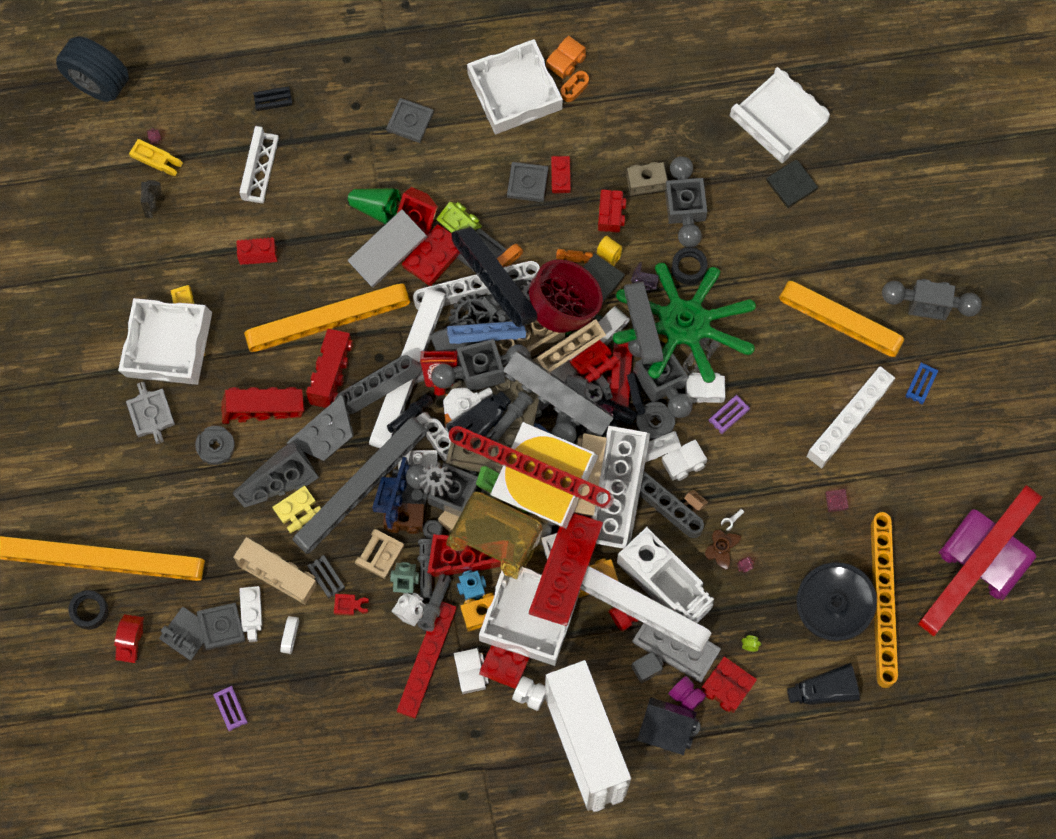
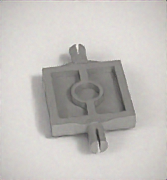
M141 382V385L138 383L140 395L126 401L138 438L147 434H153L156 444L162 443L164 440L161 431L175 425L163 389L147 392L145 382Z

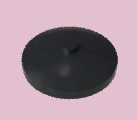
M827 563L815 568L803 579L797 593V610L804 626L812 634L826 641L843 642L861 635L872 623L877 609L876 592L870 579L858 568L845 563Z

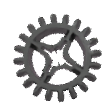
M475 294L473 299H470L467 295L465 301L460 298V304L454 303V309L450 310L451 316H449V321L451 322L449 326L462 321H466L467 325L475 324V321L471 319L472 314L477 320L476 324L486 323V320H489L488 323H499L500 321L497 314L492 316L480 302L484 296L482 295L480 299H477ZM464 311H469L467 315L463 316L462 319H459Z

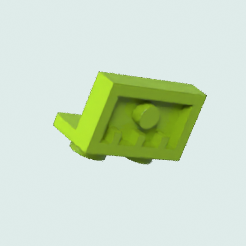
M449 202L437 218L451 233L469 226L474 230L482 227L478 223L480 220L473 214L469 215L465 211L466 207L459 202Z

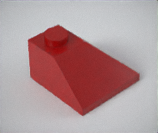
M410 187L403 193L397 213L403 210L427 236L438 206L427 193Z

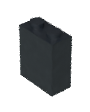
M651 697L637 740L684 755L686 749L690 750L693 738L690 737L691 731L695 732L699 720L695 719L697 712Z

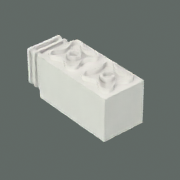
M647 527L618 554L617 564L654 601L696 623L713 607L714 598H710L709 594L704 592L702 588L703 582Z

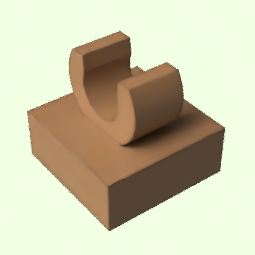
M694 490L689 492L684 498L686 500L684 505L687 507L689 504L692 505L694 513H697L708 504V501Z

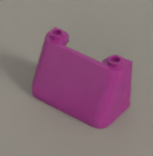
M972 509L939 551L942 559L948 563H956L958 561L964 565L995 526V523L979 511ZM1012 536L980 577L989 584L990 595L1003 601L1036 559V554Z

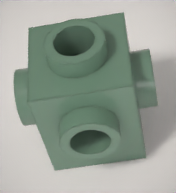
M408 562L396 563L395 570H391L390 581L393 582V592L413 593L415 584L419 583V572H416V564Z

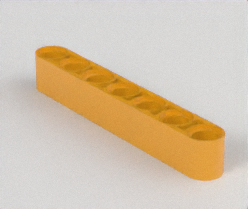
M788 281L779 296L780 301L890 357H896L904 342V338L898 333L796 282Z

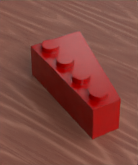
M327 329L321 346V353L323 355L319 356L316 361L317 373H312L311 387H308L306 391L310 405L327 408L339 394L337 393L338 386H342L344 375H342L343 368L346 369L348 365L347 354L353 347L350 333Z
M236 387L225 390L221 402L222 424H229V420L236 419L239 423H243L251 418L265 421L270 419L271 416H274L275 419L301 417L304 411L302 389H297L296 387H288L286 389L269 387L263 390H259L256 387H251L247 390H240Z
M433 534L427 573L434 577H439L441 574L446 576L464 573L469 570L478 571L503 567L504 562L512 564L515 546L508 541L468 546L467 537Z

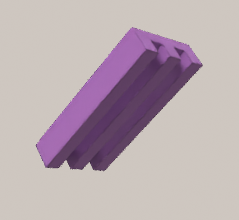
M736 395L709 419V422L723 434L746 414L750 408ZM736 401L739 403L720 421H716V419L719 416H721L727 409H729ZM741 407L744 408V409H742L735 417H733L727 424H725L723 427L721 426L727 419H729V418H730L736 411H738Z
M232 686L213 694L228 731L248 723ZM228 692H230L235 703V706L238 710V713L241 717L240 721L237 720L235 712L229 701V698L227 696ZM223 695L226 705L232 716V719L234 721L233 724H230L227 714L222 705V702L219 698V696Z

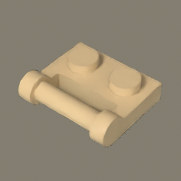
M374 529L369 543L360 558H357L355 564L386 579L403 550L404 544ZM382 540L383 543L372 562H367L377 542Z

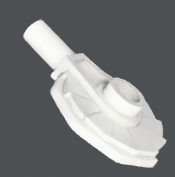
M488 387L479 393H473L468 388L452 389L443 400L444 413H448L449 417L453 420L478 404L482 399L492 395V390Z

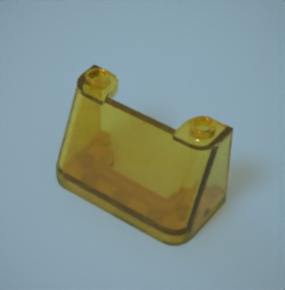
M474 492L452 529L446 545L453 550L459 551L464 550L469 545L501 561L503 573L517 580L538 546L542 525L536 519L483 493Z

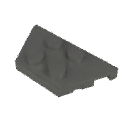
M344 395L338 397L294 435L287 444L295 441L303 452L325 461L354 436L350 425L349 412L346 410Z

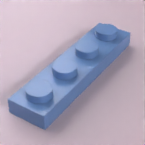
M513 322L447 326V335L450 344H461L492 339L499 341L526 338V330L524 326L517 327Z

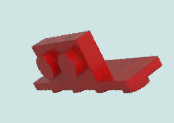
M614 343L613 356L616 355L619 362L611 369L612 375L611 377L608 376L607 382L613 397L611 400L628 407L630 387L627 375L631 374L632 354L629 352L628 343L620 345Z

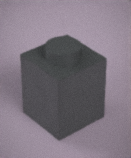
M651 652L633 662L631 668L642 684L662 673V666L664 664L659 655L655 656Z

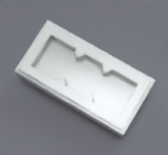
M437 450L410 451L405 456L408 459V464L411 466L422 464L430 469V463L433 464V467L437 465ZM401 461L398 463V470L400 468Z

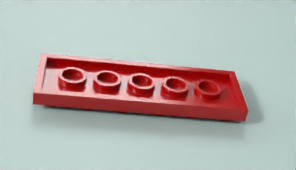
M573 513L567 528L559 527L530 606L529 615L563 626L568 625L603 522Z

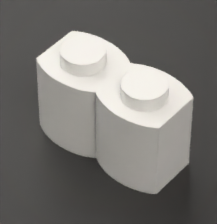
M691 373L685 384V395L691 399L692 403H722L725 400V376L715 373V380L712 383H706L703 381L700 373Z
M694 440L664 455L662 463L671 479H678L680 481L686 478L689 472L702 470L705 467L704 464L707 463V458L697 441Z
M476 648L454 653L462 694L486 689L485 684L489 683L488 678L479 675L481 665L484 662L482 652L478 653Z

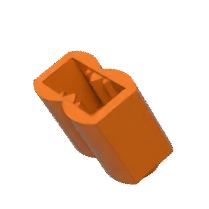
M568 36L546 61V67L562 79L566 76L569 77L575 70L574 66L578 63L581 64L586 58V48Z

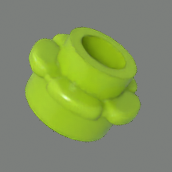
M748 635L742 639V648L744 650L756 652L758 647L761 646V642L755 636Z

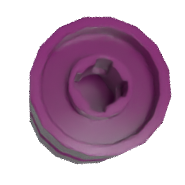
M687 676L681 679L668 693L674 701H681L680 707L692 711L706 697L699 688H693L694 684Z

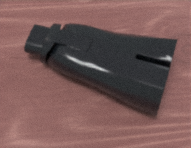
M501 391L497 395L485 398L446 424L447 431L449 432L453 427L459 426L485 437L500 420L511 400ZM463 432L457 433V441L462 440ZM481 440L474 442V449L481 443Z
M851 663L809 677L799 682V685L796 683L794 687L787 688L790 703L799 702V704H802L803 702L804 704L815 705L860 701V693Z

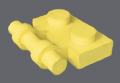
M305 486L272 507L283 524L291 520L292 524L286 527L290 534L296 530L299 531L321 509L320 506L313 510L311 509V506L316 501ZM303 511H306V515H304L300 519L296 518L297 515H299Z

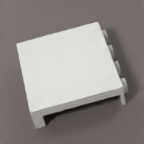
M778 67L775 68L774 74L740 105L736 103L731 108L730 113L732 119L781 163H784L828 123L830 116L824 106H820L811 94H807L799 83L791 80L789 75Z

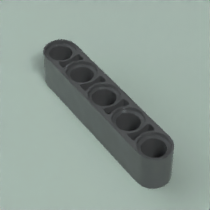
M642 281L624 285L625 297L643 364L663 361V353L644 283Z
M408 355L401 356L340 392L335 397V400L344 395L347 412L354 414L417 377L422 369L421 364Z

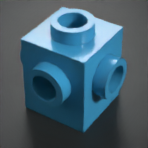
M473 570L462 573V576H459L460 583H457L459 594H464L466 601L482 599V596L485 595L483 588L486 587L484 577L479 576L478 571L473 572Z

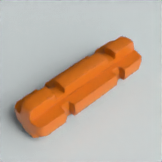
M558 249L556 259H567L573 262L584 261V263H587L593 256V253Z

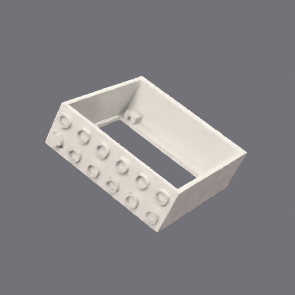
M584 660L546 674L545 700L587 810L597 812L604 809L605 804L611 802L612 805L624 801L623 799L626 797L631 777L586 661Z

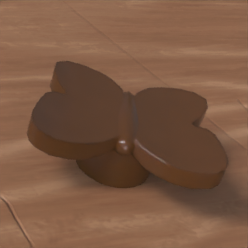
M715 530L712 535L714 543L705 550V557L709 560L716 559L717 565L724 570H728L730 566V549L741 541V536L731 533L725 535L721 530Z

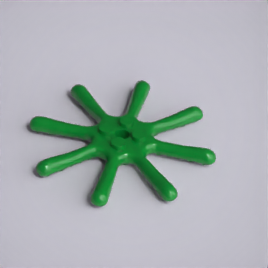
M665 263L656 264L655 271L668 295L670 304L660 306L649 301L652 314L659 318V322L655 324L657 334L665 335L668 338L667 343L662 349L663 361L653 363L648 370L651 378L657 379L661 376L675 347L679 344H686L691 348L701 377L706 383H712L716 376L699 343L701 339H713L744 355H751L754 352L755 347L752 343L715 330L710 326V322L713 320L754 311L756 303L753 300L748 299L712 310H706L701 306L702 301L720 275L718 268L710 267L694 297L691 300L685 301L678 295L668 266ZM624 289L618 290L616 292L617 300L627 304ZM634 329L616 332L612 337L614 343L618 345L637 340Z

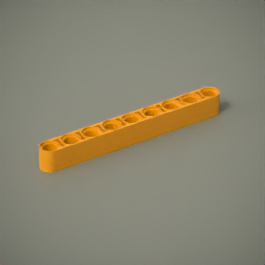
M396 284L248 329L244 332L249 351L257 352L317 334L327 329H333L405 307L410 304V299L405 285Z
M880 512L875 515L871 522L873 586L877 597V609L874 616L876 676L879 686L890 688L898 678L891 517L887 513ZM882 520L886 526L881 527L876 521ZM877 539L885 540L886 545H880ZM878 558L886 559L887 564H880ZM879 577H885L888 583L882 584L879 581ZM886 596L889 602L883 603L879 597ZM880 616H888L889 623H884ZM881 635H888L890 642H884L881 639ZM882 654H888L891 657V662H885L882 659ZM884 673H887L891 676V682H887L883 679Z

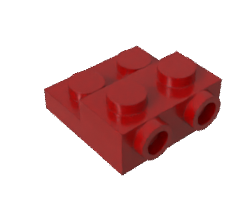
M723 657L701 690L708 699L718 701L720 703L719 706L723 710L734 713L757 679L726 657Z

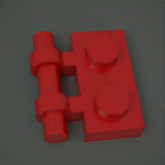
M598 340L569 362L581 376L588 372L589 374L584 379H587L586 382L590 383L593 380L599 379L600 375L605 371L613 369L614 365L619 362V359L616 355L609 359L608 357L612 355L611 350L601 340ZM601 362L603 363V364L600 365L598 368H596V369L594 368V367L597 366L599 363H601Z

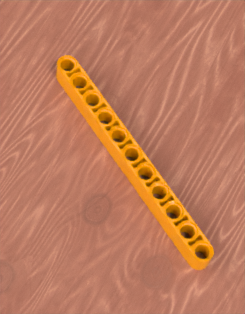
M0 536V560L193 581L202 580L205 563L204 559L196 557Z

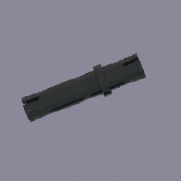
M425 394L418 401L412 402L406 411L387 425L388 431L394 435L411 417H418L426 408L432 405V398L430 396L427 397V394Z

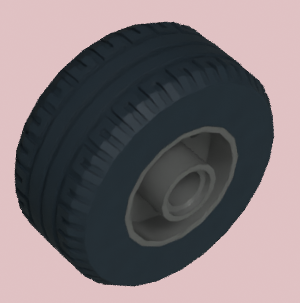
M82 36L70 38L56 58L58 70L70 83L84 93L101 101L109 102L115 100L129 80L126 66L113 53L95 41Z

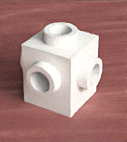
M404 593L398 599L392 612L403 622L415 626L424 613L423 608L425 604L422 602L423 598L416 593H413V595Z

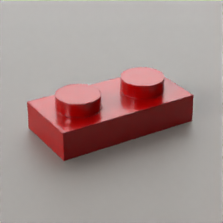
M570 156L551 157L552 193H570Z

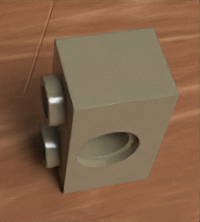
M651 162L648 165H633L627 168L626 177L630 196L665 190L667 177L664 162ZM643 176H649L650 179H644Z

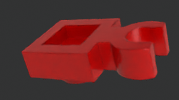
M335 594L334 615L354 616L355 610L362 614H367L368 609L361 608V605L369 603V599L360 598L357 601L355 600V595Z

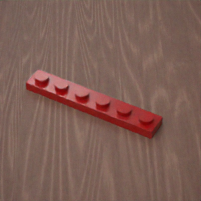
M444 602L439 607L441 613L439 617H436L434 630L426 631L397 708V713L416 719L457 610L456 606Z

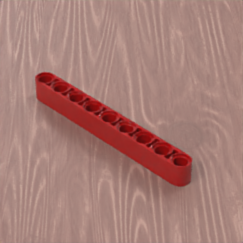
M459 426L453 427L449 431L450 441L457 446L603 509L611 507L614 502L613 495L606 489ZM463 432L462 440L456 441L457 433ZM481 440V446L478 449H474V442ZM498 447V455L492 457L491 450ZM516 455L517 461L514 464H509L510 456ZM533 462L535 469L532 472H527V465ZM552 470L553 477L550 480H545V473ZM570 478L571 485L564 488L562 485L564 479ZM589 486V493L582 496L580 492L582 487ZM607 494V502L599 503L600 495Z
M1028 485L1023 488L918 623L920 627L933 637L937 634L1043 496Z

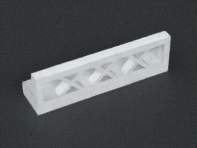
M255 126L239 193L242 200L264 203L279 136L264 133L263 128ZM263 140H273V144L265 149ZM266 154L269 157V161L261 165L259 158ZM263 171L265 178L258 182L255 174ZM259 187L261 190L260 197L250 196L251 191Z

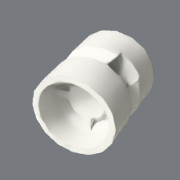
M522 676L512 700L521 704L526 702L529 708L539 711L545 699V686L540 683L535 685L533 680Z

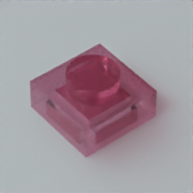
M845 489L826 491L825 497L828 512L848 510Z

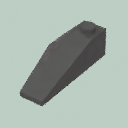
M292 441L276 452L233 492V495L245 508L266 501L269 497L275 495L282 496L285 495V492L294 489L299 490L319 477L304 452L295 441Z

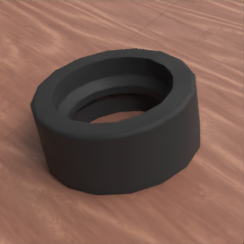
M682 248L673 257L672 274L682 284H697L704 278L708 262L703 252L697 248ZM685 257L695 258L701 266L699 272L695 275L682 273L678 267L680 260Z
M91 590L81 591L76 594L70 601L68 608L72 621L80 628L87 630L101 626L107 619L109 611L104 598L99 593ZM85 599H94L100 606L98 616L92 621H83L77 614L79 604Z

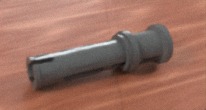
M520 391L516 400L508 405V411L486 435V438L497 442L515 419L523 416V411L527 406L532 405V398Z
M433 539L418 540L420 545L419 556L417 557L420 563V597L423 600H430L432 596V575L427 572Z
M444 574L439 576L429 604L424 606L423 616L417 622V625L425 631L434 630L436 617H439L441 613L439 607L451 582V578L447 575L445 580H443Z

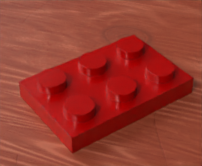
M437 224L427 235V238L405 259L402 267L427 285L432 286L460 254L452 242V233Z
M491 645L479 675L516 689L530 657Z

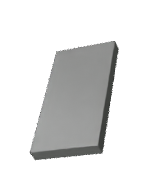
M401 210L348 259V262L374 288L427 236Z
M643 623L632 643L647 652H653L655 656L659 655L661 660L699 683L702 682L721 650L718 646L707 641L702 651H696Z

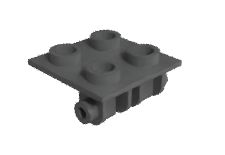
M184 607L180 609L168 627L165 625L162 628V635L159 637L161 641L190 661L204 643L198 617Z

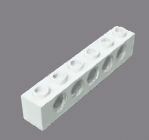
M879 367L812 446L807 458L820 468H823L891 387L895 377L882 367Z

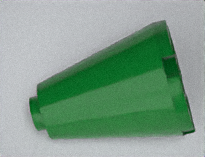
M395 188L353 189L348 194V202L351 207L385 225L397 214L399 208L397 207L398 201L401 202V193Z

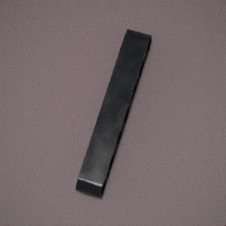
M470 226L453 231L451 235L453 244L517 327L536 322V310L476 231Z

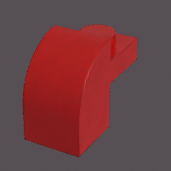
M124 614L119 622L115 636V660L131 663L137 661L138 641L143 635L144 617Z

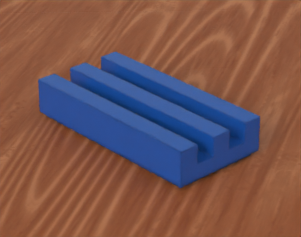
M920 363L905 397H910L913 401H919L923 405L938 370ZM923 368L926 371L915 394L911 392ZM930 371L933 374L923 396L920 397L918 395Z

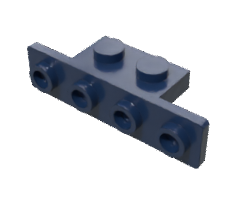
M407 457L402 458L397 478L381 477L373 503V512L386 513L385 519L388 529H392L394 522H397V510L402 505V493L407 488L406 472L411 467L408 464Z

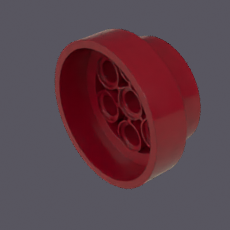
M558 259L546 262L537 271L529 285V302L537 312V321L543 327L553 332L566 333L583 328L593 320L602 306V292L596 279L585 268L568 260Z

